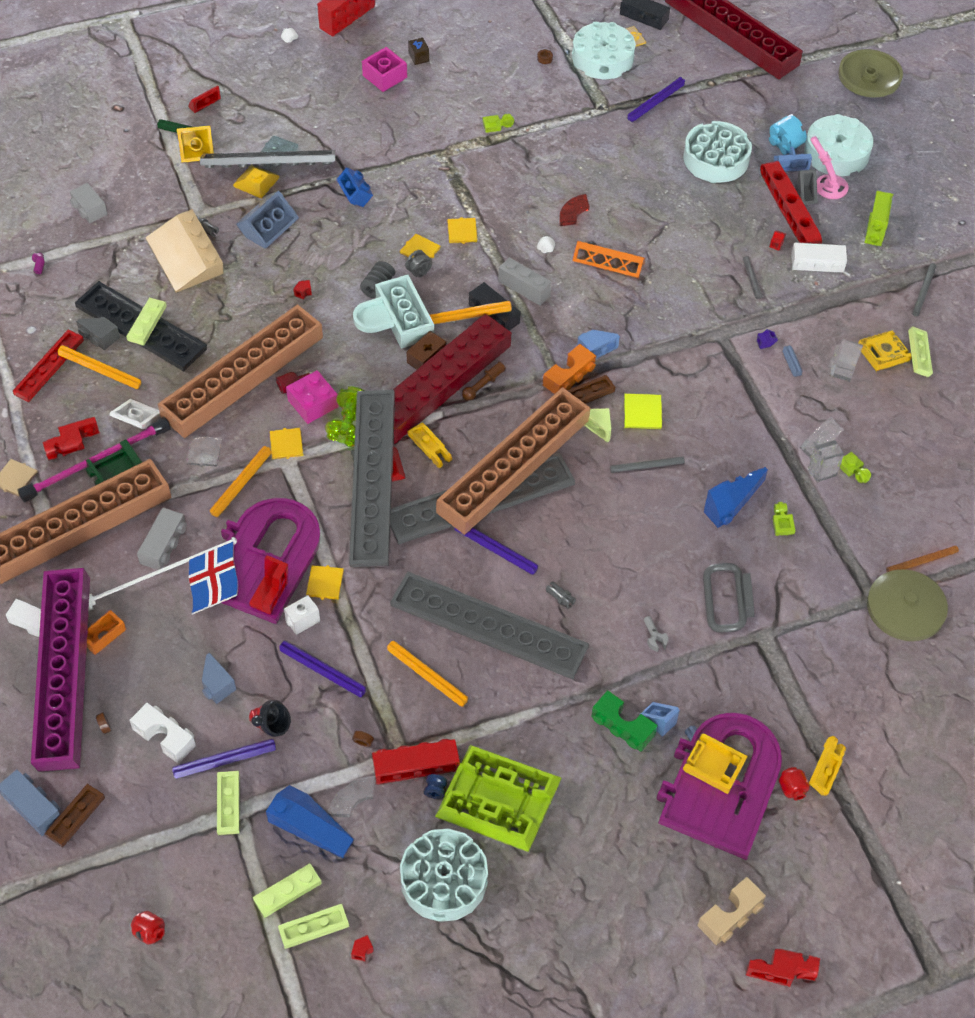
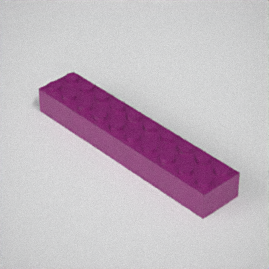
M84 568L44 571L31 749V764L38 772L80 768L90 577Z

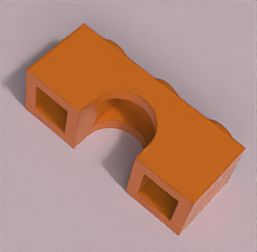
M579 344L568 353L567 366L570 368L563 369L555 364L543 374V386L553 394H556L562 387L565 390H570L576 382L579 383L584 375L594 370L596 355Z

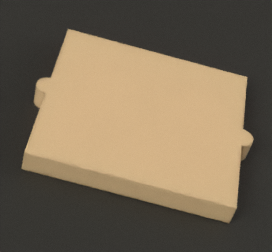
M10 459L0 472V489H3L4 492L20 496L17 489L28 485L38 472L36 469L27 466L26 463L22 464Z

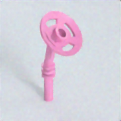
M812 137L810 141L828 174L822 175L817 179V192L827 199H840L847 194L848 183L844 178L835 174L830 155L823 149L817 137ZM823 178H827L824 183H820ZM840 186H844V189L838 192Z

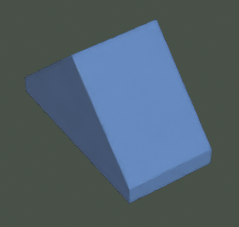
M652 702L640 714L657 724V732L663 737L677 724L680 710L675 706Z

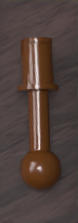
M499 361L488 371L485 370V376L472 387L463 389L462 397L467 401L475 399L476 392L489 381L494 383L495 379L506 370L504 364Z

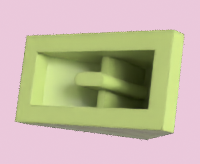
M609 408L591 409L589 421L584 426L607 443L610 441L611 436Z

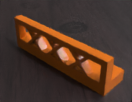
M577 241L572 261L639 278L646 258ZM580 249L586 250L590 256L585 260L577 259ZM597 254H602L606 261L602 264H596L593 257ZM618 258L623 265L616 269L612 267L609 261ZM631 262L639 264L636 273L629 272L626 265Z

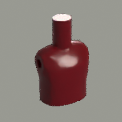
M288 372L276 377V383L282 394L287 393L286 386L310 373L298 376L295 372Z

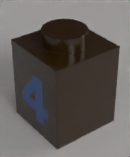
M423 37L408 41V53L414 65L430 62L429 48Z

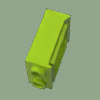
M876 191L873 212H870L864 243L882 246L894 194Z

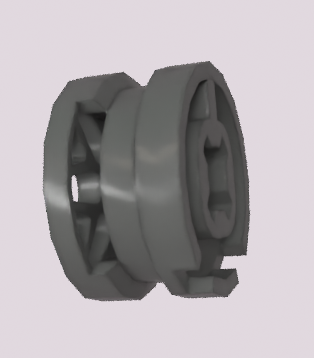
M416 250L407 258L405 267L416 278L417 276L422 277L430 270L432 259L422 250Z

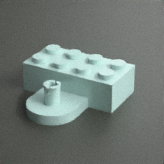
M409 275L375 284L376 299L359 304L353 312V321L359 330L366 333H375L391 328L401 349L415 345L429 331L434 333V323Z

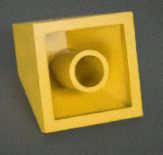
M210 126L177 129L181 163L200 161L202 154L214 153Z
M251 164L236 180L233 187L262 199L280 177L275 173Z

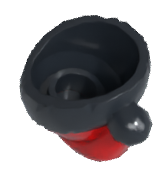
M268 700L262 706L251 710L249 713V721L253 726L260 728L261 731L271 737L284 735L291 724L288 709L278 700Z

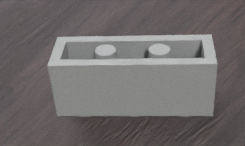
M509 257L499 267L498 282L541 306L551 295L552 281Z
M166 508L161 509L137 552L141 565L159 570L165 564H168L172 550L176 549L181 533L183 534L187 528L184 514Z

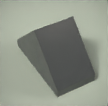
M816 169L802 170L798 173L795 189L804 204L818 203Z

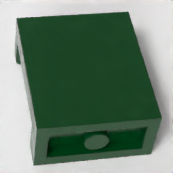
M126 439L119 442L121 450L95 463H92L90 459L86 460L87 468L85 470L90 478L93 477L95 479V486L142 463Z

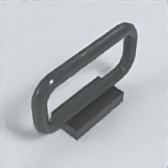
M720 563L708 566L703 573L708 626L713 631L721 633L739 631L745 626L747 618L755 617L751 573H745L742 576L741 569L733 563ZM732 571L734 573L739 621L737 623L719 625L715 622L711 574L713 572Z

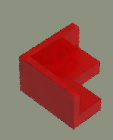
M266 555L265 576L249 602L250 607L271 615L288 584L287 563Z

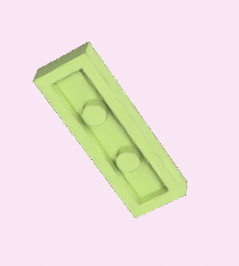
M149 297L130 329L127 340L145 345L167 307L166 302Z
M912 326L908 333L913 370L915 373L929 377L933 374L928 335L926 331Z
M239 771L217 772L218 835L240 834Z
M309 863L254 896L253 901L263 917L266 918L321 885L322 882Z
M342 904L278 925L285 949L349 927Z

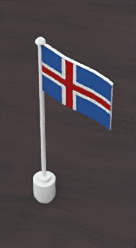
M231 537L232 540L94 597L91 593L89 594V611L94 610L95 600L186 562H189V581L193 597L192 615L237 596L238 579L234 565V545L237 543V539Z

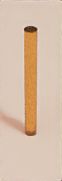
M956 545L886 567V572L909 569L958 553L959 549Z

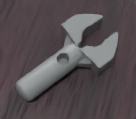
M650 616L645 617L644 622L651 634V638L647 640L649 648L658 652L657 639L662 643L665 650L668 643L667 634L658 633Z

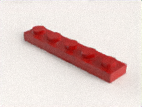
M68 329L13 389L14 396L30 402L67 360V358L58 355L60 346L64 345L76 350L84 341L83 336Z

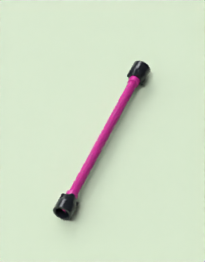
M162 417L151 423L150 427L126 440L132 445L140 441V439L163 434L171 430L166 418ZM120 443L88 459L95 463L121 450ZM86 460L40 483H31L17 489L21 499L25 503L38 496L42 488L45 489L49 485L51 486V484L53 485L62 480V478L65 479L71 476V474L73 475V473L75 474L86 468Z

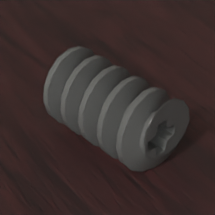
M376 262L361 282V291L366 296L375 298V284L391 280L392 276L396 273L395 269L387 262Z

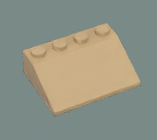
M193 209L176 215L146 237V241L175 293L223 274V262Z

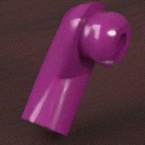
M40 252L33 253L32 260L35 262L33 272L42 274L45 264L44 255Z

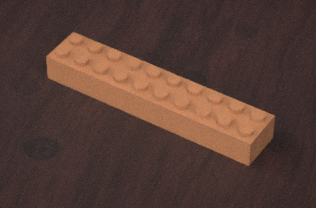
M297 304L159 402L158 408L161 418L165 417L169 425L185 439L323 338L322 324Z
M562 387L439 497L436 503V513L462 534L468 533L589 421L591 408Z
M149 459L1 532L0 584L172 498L168 483L153 461Z

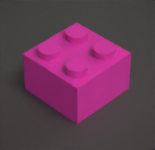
M385 47L362 60V74L384 92L407 78V63L389 48Z
M318 370L286 386L288 401L307 424L338 408L337 393Z

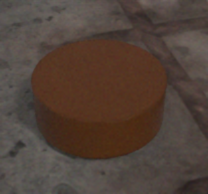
M547 49L540 50L537 54V61L541 64H549L553 61V53Z
M104 712L96 715V720L102 733L106 734L112 731Z
M355 731L352 740L360 746L370 747L374 737L363 731Z

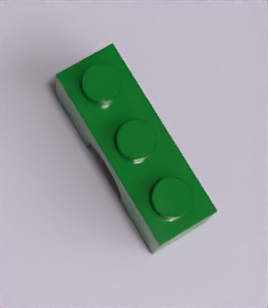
M607 690L593 706L591 717L597 724L608 728L614 736L625 740L631 748L642 752L656 735L658 725L642 714L633 721L623 720L619 715L623 711L624 701Z

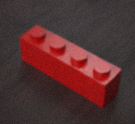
M442 739L434 743L422 742L410 747L404 745L391 750L380 749L372 753L376 785L426 777L430 774L438 775L456 772L460 765L455 739Z

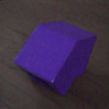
M766 329L763 333H758L756 341L759 348L762 349L771 347L778 339L774 331Z

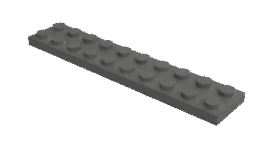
M394 389L357 391L349 554L350 567L389 566L395 417Z
M560 452L552 454L488 514L575 485V479ZM447 490L391 508L390 527L398 545L452 527L450 523L436 513L437 499Z
M408 571L390 601V606L572 680L589 648V643Z

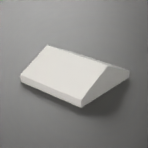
M129 399L111 411L110 416L141 429H147L151 423L159 419L160 412L150 406Z

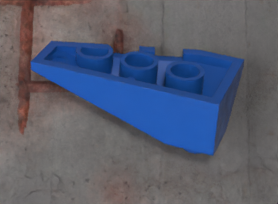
M766 467L750 472L745 478L738 476L734 482L730 483L727 480L708 490L704 513L717 528L729 524L762 485L768 471Z
M290 785L276 794L266 810L269 823L341 858H344L354 841L307 793Z

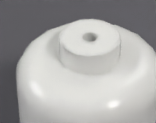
M285 28L282 31L281 38L288 43L297 39L298 34L293 28Z
M548 236L542 237L537 244V249L543 253L553 252L555 247V241Z

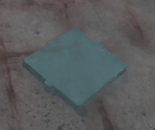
M273 135L268 143H265V147L261 152L296 151L299 146L296 143Z

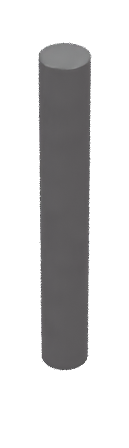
M745 256L743 261L755 298L760 299L762 294L750 257Z

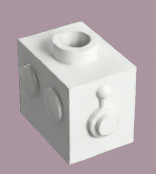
M308 595L284 608L286 623L296 635L320 622L319 609Z

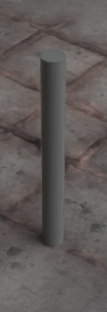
M934 263L929 265L912 312L913 316L917 317L920 314L936 269V264Z
M684 457L612 465L610 466V472L616 473L685 464Z

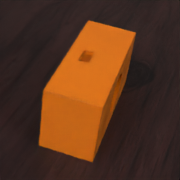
M108 611L88 628L87 648L96 655L126 630L124 622L114 612ZM103 631H107V632H108V633H106L102 638H100V639L98 638V635H99L101 632H103Z

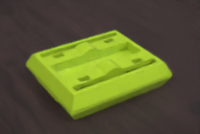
M470 745L435 817L529 852L562 777ZM491 768L497 769V772L493 773ZM518 777L525 779L524 784L519 782ZM540 785H541V786H544L545 789H544V790H541V789H540ZM462 810H469V814L462 812ZM511 828H517L518 832L511 831Z

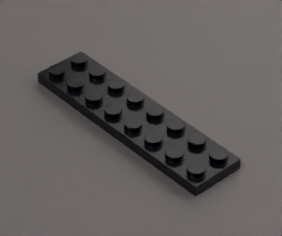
M100 281L75 302L76 308L93 318L105 317L117 326L118 332L127 337L143 309L141 305ZM161 317L145 345H140L183 372L207 350V344Z

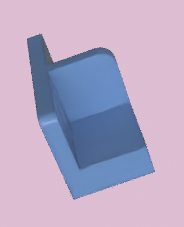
M790 147L789 155L774 156V161H779L785 172L810 169L812 156L811 154H795L794 147Z

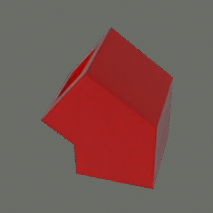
M776 230L769 247L779 251L785 240L786 233Z
M310 280L299 281L293 289L295 297L304 300L306 296L312 295Z
M368 935L355 940L351 952L352 959L366 961L367 955L373 953V946Z

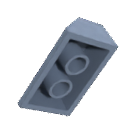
M278 190L265 197L236 225L247 239L265 249L299 217Z

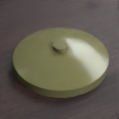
M861 49L847 54L841 60L838 76L841 83L851 92L865 97L876 98L890 95L900 87L903 70L899 62L892 56L878 50Z
M900 569L884 573L874 581L867 597L868 612L876 626L887 635L904 641H920L933 636L943 626L948 613L947 600L939 585L928 576L912 570Z

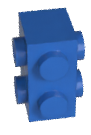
M346 167L336 180L351 204L364 207L373 197L370 190L371 187L363 179L364 175L360 171H354Z

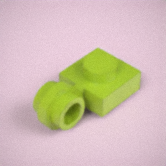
M504 114L502 119H499L498 115L482 117L485 133L501 131L502 126L507 128L513 126L514 117L511 114Z
M853 452L838 459V467L848 477L855 474V478L859 483H866L870 480V471L867 468L863 469L864 463Z
M783 502L774 504L775 515H773L772 520L775 536L795 534L793 514H787V504Z

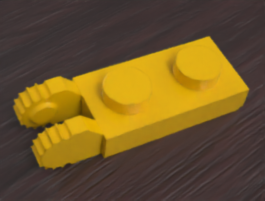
M423 422L407 431L408 436L432 460L436 467L440 468L443 466L442 460L437 455L439 453L447 462L452 461V456L445 448V445Z
M830 736L826 740L824 750L809 782L821 795L829 794L846 751V747L843 744L837 745L838 739L835 736Z

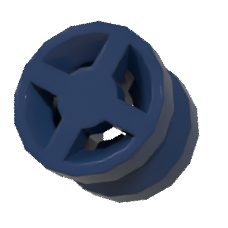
M428 775L424 795L432 799L444 798V787L447 786V779L441 775Z

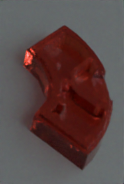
M586 194L576 196L564 204L559 216L560 226L575 225L578 215L589 210L590 205Z

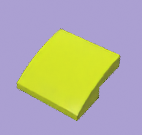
M624 394V428L661 429V395Z

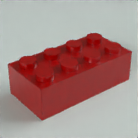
M322 0L317 3L319 28L333 37L375 7V0Z

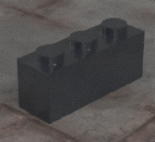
M652 0L621 1L620 15L659 30L669 20L670 7Z
M485 282L469 292L468 303L470 307L507 301ZM512 305V310L509 312L488 316L510 331L520 324L521 311Z

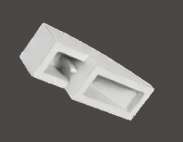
M15 599L6 613L8 622L27 629L29 634L39 637L41 609Z

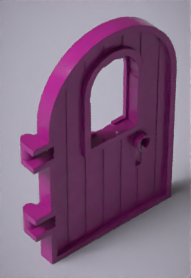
M272 498L260 501L249 507L241 515L237 523L227 520V528H222L221 530L222 538L226 542L232 540L231 537L237 539V543L234 545V565L238 579L237 596L221 603L277 624L284 608L289 603L320 545V527L316 516L302 503L287 498ZM285 518L293 521L297 530L282 556L279 557L273 555V553H267L265 550L258 549V545L272 522ZM266 555L288 564V584L271 615L249 606L250 600L265 576Z
M723 713L703 722L696 730L691 742L680 738L674 757L679 760L683 759L674 784L663 780L656 799L658 801L666 802L658 824L747 860L778 778L782 755L776 737L762 722L745 714ZM701 734H706L723 744L730 736L740 735L747 738L753 746V754L742 782L735 780L728 794L683 770L690 756V753L685 752V749L692 751ZM668 791L676 793L674 798L673 796L667 794ZM742 798L744 801L739 814L736 815L734 814L739 799Z

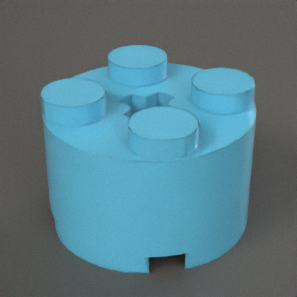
M789 115L770 126L769 142L773 146L776 145L781 153L786 155L789 153L790 147L796 149L805 143L807 135L806 131L801 129L803 125L800 120L793 115Z

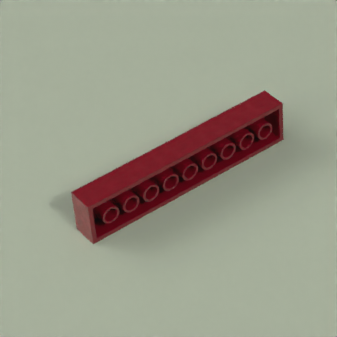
M665 0L668 5L777 79H781L800 66L803 50L728 0Z
M484 314L394 388V444L408 433L407 431L422 422L510 348L512 332Z

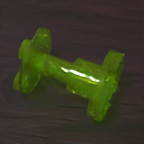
M348 386V389L344 390L341 388L337 395V403L342 408V420L333 419L325 425L326 437L329 440L344 443L348 447L355 446L356 426L352 423L356 421L357 391H365L354 386Z

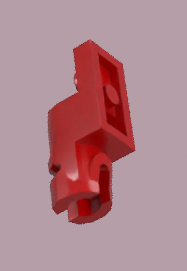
M95 416L58 427L60 436L53 437L42 443L48 461L57 459L58 454L66 456L67 454L85 449L82 438L99 434Z
M775 949L771 965L762 959H750L746 976L788 987L791 986L794 976H797V979L815 981L819 971L820 958L809 955L808 959L804 961L803 954L800 952Z

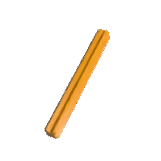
M510 301L429 315L434 324L480 317L484 314L491 315L509 312L512 310V305Z
M61 345L58 349V355L134 389H139L141 386V379L64 345Z
M263 446L211 507L210 513L212 516L219 517L268 459L272 454L269 447Z
M391 641L388 644L387 650L459 706L463 707L468 702V696L396 641Z

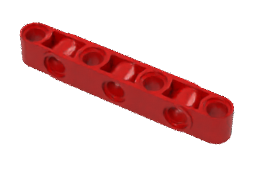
M774 161L761 164V175L799 243L822 244V236L780 162Z

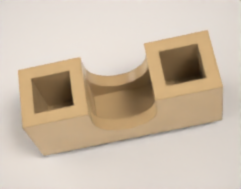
M746 877L731 890L729 896L730 901L736 907V911L727 913L715 904L700 918L698 927L715 945L721 941L725 943L734 934L732 931L736 927L742 928L749 921L748 917L752 913L756 915L763 909L766 895Z

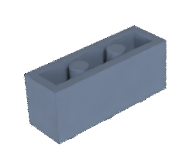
M15 770L0 783V794L43 836L60 816L59 811L61 808L54 800L49 801L45 798L47 794L41 787L35 788L32 785L34 782L27 773L22 775L18 770Z

